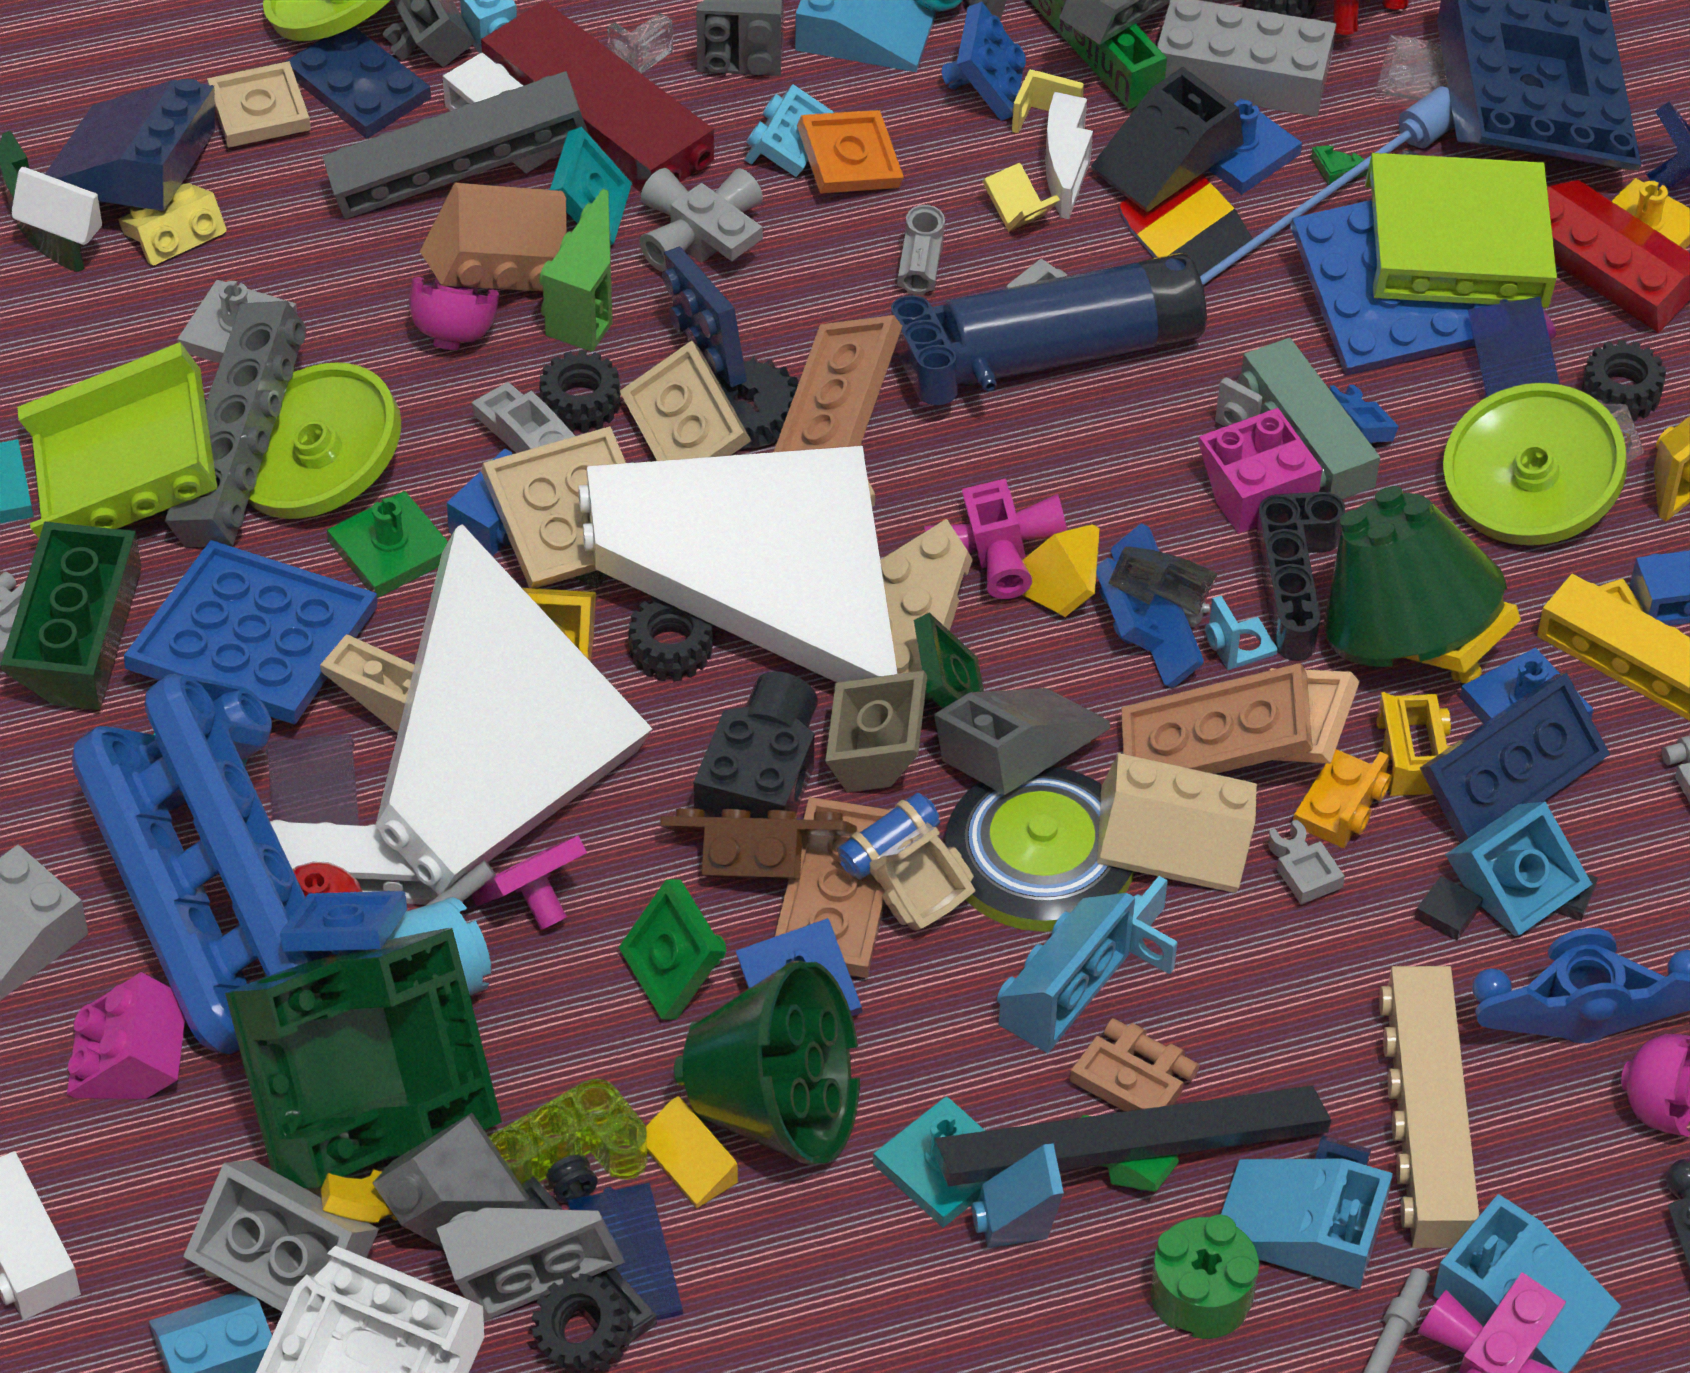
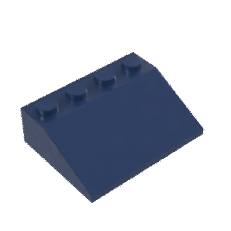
M173 79L92 105L45 175L96 193L98 201L164 211L215 132V87L213 85L200 84V82L194 79Z

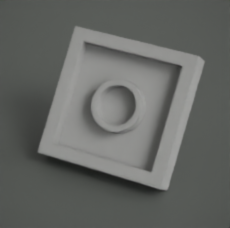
M216 280L178 337V343L181 342L191 355L220 363L241 303L286 300L247 289L242 283L237 286V281L224 282ZM288 301L297 313L296 303Z

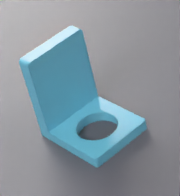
M1222 596L1212 598L1209 624H1206L1205 627L1206 637L1209 645L1217 652L1227 670L1277 654L1276 645L1258 617L1238 623ZM1240 634L1256 636L1260 641V646L1251 651L1238 648Z
M1158 876L1143 896L1139 894L1134 896L1135 905L1129 952L1162 971L1171 974L1175 967L1177 941L1150 926L1165 907L1168 880ZM1143 938L1154 941L1162 949L1164 955L1152 952L1145 945Z

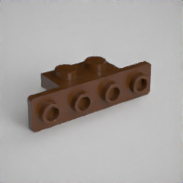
M678 808L676 809V816H661L660 826L671 831L704 832L702 875L717 878L800 880L803 835L851 836L857 832L856 825L843 821L842 813L826 811L814 812V820L797 819L796 812L782 810L768 811L767 819L750 818L751 812L746 810L724 809L722 810L721 817H705L704 810Z

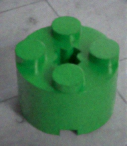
M1221 1214L1211 1217L1187 1219L1163 1232L1159 1237L1155 1252L1150 1292L1153 1307L1160 1319L1172 1329L1176 1330L1177 1326L1192 1332V1337L1200 1339L1222 1337L1238 1329L1251 1309L1257 1283L1259 1260L1252 1241L1242 1230L1236 1227L1233 1219Z

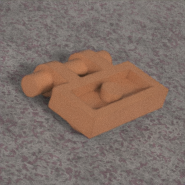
M1112 1018L1104 1031V1035L1116 1041V1043L1112 1044L1096 1036L1072 1068L1070 1082L1124 1111L1173 1105L1181 1095L1183 1082L1173 1077V1075L1177 1074L1191 1082L1195 1078L1200 1064L1185 1057L1183 1049L1173 1044L1165 1046L1146 1036L1147 1031L1134 1023L1127 1026ZM1138 1053L1155 1063L1151 1065L1134 1055Z

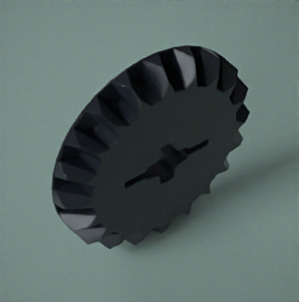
M755 355L750 361H744L747 379L744 383L730 387L719 373L714 374L751 439L742 448L762 447L777 442L798 387L797 377H790L787 367L776 368L772 359L765 363L758 362ZM738 395H745L747 399L753 398L754 409L746 401H738Z

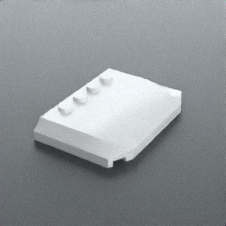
M334 1246L327 1253L334 1258L315 1277L306 1274L294 1287L256 1373H469L484 1339L483 1306L358 1254Z

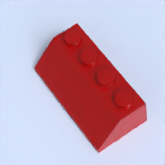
M1580 180L1548 186L1547 193L1555 264L1659 333L1690 300V252Z

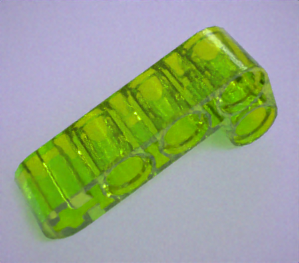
M590 1079L582 1082L488 1136L504 1161L508 1159L518 1160L506 1162V1164L520 1184L533 1176L538 1182L544 1180L548 1170L554 1163L570 1155L579 1154L585 1156L591 1152L607 1173L621 1180L638 1177L644 1172L648 1164L647 1129L643 1121L615 1086L602 1079ZM594 1110H601V1111H603V1112H600V1113H591V1111H594ZM550 1135H561L556 1138L547 1137ZM621 1145L632 1146L629 1148H618Z

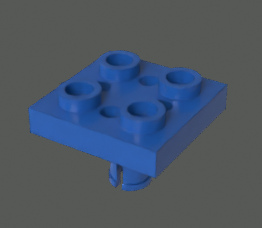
M979 2L968 7L958 59L955 62L946 63L942 66V76L945 84H949L948 88L951 90L971 83L1000 121L1013 117L1014 101L1020 90L1026 57L1021 46L1015 44L1005 32L1000 19L992 15L983 2Z

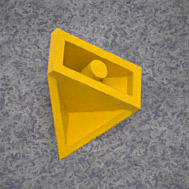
M1091 524L1056 533L1022 561L1032 577V584L1022 595L1066 617L1095 594L1100 528Z

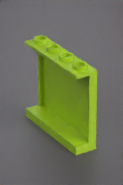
M1387 153L1371 154L1365 187L1371 188L1377 257V270L1373 282L1374 298L1549 308L1557 274L1544 162Z
M181 342L17 407L19 421L30 433L33 440L41 519L30 523V528L38 538H40L44 522L118 529L217 490L201 370Z

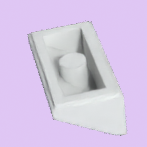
M21 167L18 172L12 217L15 220L76 243L87 244L102 226L98 195L29 168Z

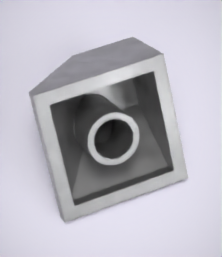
M472 1113L393 1160L373 1181V1185L403 1227L441 1247L443 1246L436 1228L449 1223L456 1215L467 1211L476 1212L483 1208H516L530 1198Z

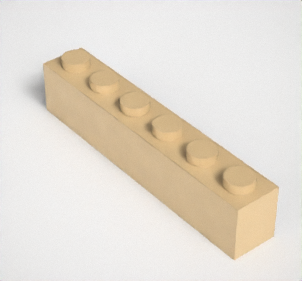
M1392 966L1388 986L1380 987L1379 1008L1381 1016H1389L1390 1027L1384 1028L1383 1035L1385 1057H1393L1394 1069L1388 1070L1389 1099H1397L1398 1111H1393L1392 1136L1393 1141L1402 1142L1403 1154H1397L1396 1176L1398 1184H1406L1407 1197H1402L1401 1224L1403 1228H1410L1412 1248H1453L1479 1217L1451 966Z

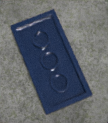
M1567 672L1556 674L1421 766L1420 770L1461 844L1518 804L1545 801L1605 759L1610 753Z

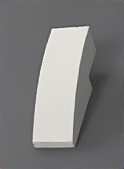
M1054 92L1048 116L1045 155L1046 175L1051 196L1058 195L1060 199L1055 205L1060 217L1069 219L1091 161L1093 131L1085 129L1087 99Z

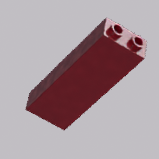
M545 0L481 39L482 53L496 64H501L509 75L523 86L539 81L546 76H553L567 71L588 134L639 192H642L649 177L659 169H669L681 182L696 171L706 168L714 160V129Z

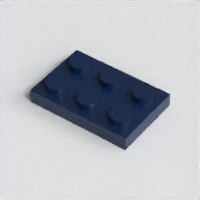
M355 26L336 35L323 38L285 61H290L296 81L300 86L366 139L431 99V89L427 83Z
M680 246L665 251L664 256L667 270L662 272V277L668 293L672 296L673 306L669 308V316L677 332L683 331L688 337L689 342L692 340L700 348L713 373H719L730 387L746 382L735 308Z

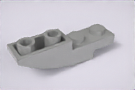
M509 382L472 402L474 416L516 453L575 437L562 420L536 394L530 391L523 395Z

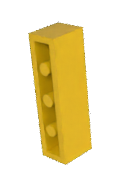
M1571 574L1543 607L1537 637L1690 721V637L1681 633L1675 627L1668 626L1642 612L1638 607L1607 593L1596 584Z

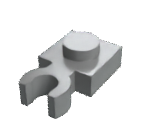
M1298 820L1291 822L1290 835L1293 838L1291 840L1280 837L1275 828L1270 830L1268 846L1273 854L1280 857L1277 870L1300 904L1343 888L1344 874L1321 841L1308 846L1305 842L1306 829Z

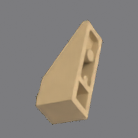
M346 634L320 664L321 672L398 733L414 664Z

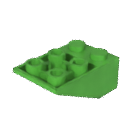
M605 189L600 191L592 204H586L581 213L579 223L572 232L569 231L565 234L559 252L552 261L548 260L544 264L539 278V283L543 286L544 300L541 314L545 316L546 336L591 352L595 350L613 323L609 193Z

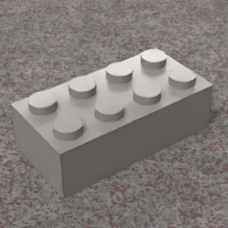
M1170 0L1157 47L1167 57L1165 78L1181 67H1184L1230 102L1235 103L1242 98L1243 100L1253 102L1252 106L1257 105L1263 108L1318 117L1332 59L1336 23L1201 0Z

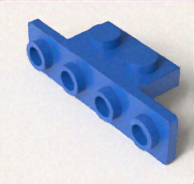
M1141 523L1111 548L1114 560L1107 557L1097 565L1096 574L1101 584L1099 591L1103 600L1111 609L1115 619L1113 627L1117 635L1128 644L1134 643L1150 651L1163 683L1170 688H1174L1204 663V659L1174 587L1143 578L1118 574L1129 550L1161 555L1150 528Z

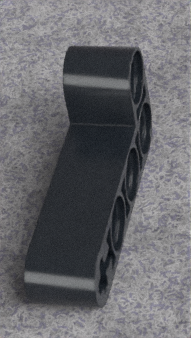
M1329 492L1275 494L1263 499L1259 506L1255 541L1273 641L1277 647V653L1291 661L1306 660L1313 655L1316 649L1320 611L1309 553L1329 552L1338 547L1342 530L1340 518L1345 513L1343 500Z

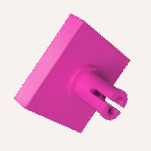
M579 835L496 874L494 878L486 881L471 896L475 904L479 906L505 896L514 890L516 893L521 891L540 930L545 929L567 917L548 880V877L551 876L550 872L586 854L587 851Z

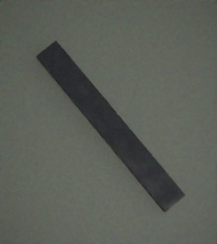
M1312 1085L934 1138L932 1152L949 1187L988 1181L1045 1144L1054 1143L1058 1168L1061 1171L1328 1133L1331 1118Z

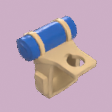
M918 792L907 800L898 802L893 810L860 833L855 832L852 834L848 841L837 848L841 861L840 864L843 869L859 880L872 874L885 890L882 898L886 905L889 906L895 918L901 925L907 924L912 930H920L946 915L975 892L971 883L974 876L961 858L962 855L955 847L947 848L937 836L940 834L936 828L940 824L938 811L931 800H928L927 797Z

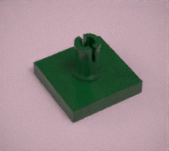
M930 612L913 620L922 671L924 670L927 674L924 705L934 700L944 709L970 692H984L978 657Z

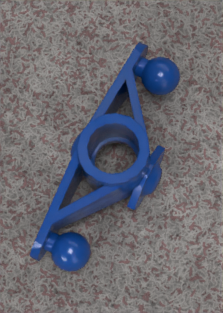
M1600 928L1573 930L1560 936L1550 945L1547 952L1549 958L1554 960V962L1527 987L1512 991L1511 981L1507 974L1493 968L1482 970L1472 983L1473 995L1477 1002L1480 1003L1475 1010L1478 1023L1486 1028L1561 1037L1575 1043L1596 1042L1610 1034L1690 1011V950L1678 951L1669 959L1667 964L1668 976L1665 977L1616 954L1615 937L1609 931Z

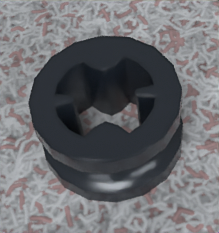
M579 1154L562 1158L554 1163L546 1174L548 1184L554 1188L556 1200L565 1204L574 1203L587 1197L595 1190L598 1184V1178L590 1170L588 1159L584 1155Z

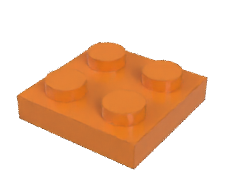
M880 110L800 116L797 128L820 193L900 187L904 176Z

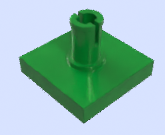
M405 490L392 497L382 499L380 503L377 501L372 507L327 529L328 542L369 591L377 593V598L438 568L442 552L448 543L446 538Z
M666 879L619 946L620 951L661 1019L677 1020L710 972L721 963L720 959H724L726 954L724 939L720 935L714 934L682 880Z

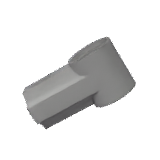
M915 206L908 211L906 216L905 238L897 284L903 287L908 294L923 296L926 292L935 290L939 260L943 250L945 227L944 215L935 206Z

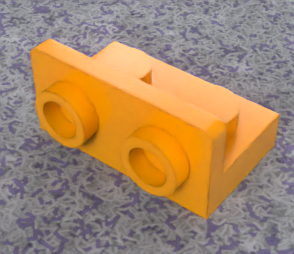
M1335 749L1331 763L1324 765L1294 813L1293 821L1298 820L1301 822L1307 833L1345 848L1354 832L1360 835L1364 831L1372 809L1369 807L1374 799L1382 801L1388 791L1392 780V775L1386 773L1389 755L1379 752L1373 764H1369Z

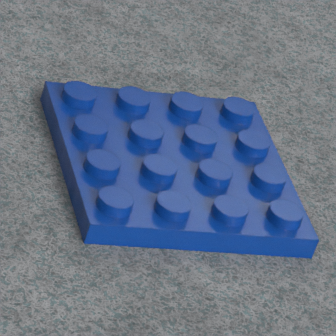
M1372 200L1292 218L1290 224L1292 234L1345 376L1489 343L1511 323L1504 305L1374 298L1373 282L1377 270Z
M210 540L124 654L125 669L161 680L168 674H182L241 686L257 695L265 705L270 717L296 724L328 678L321 672L320 664L346 634L354 638L357 637L377 608V593Z

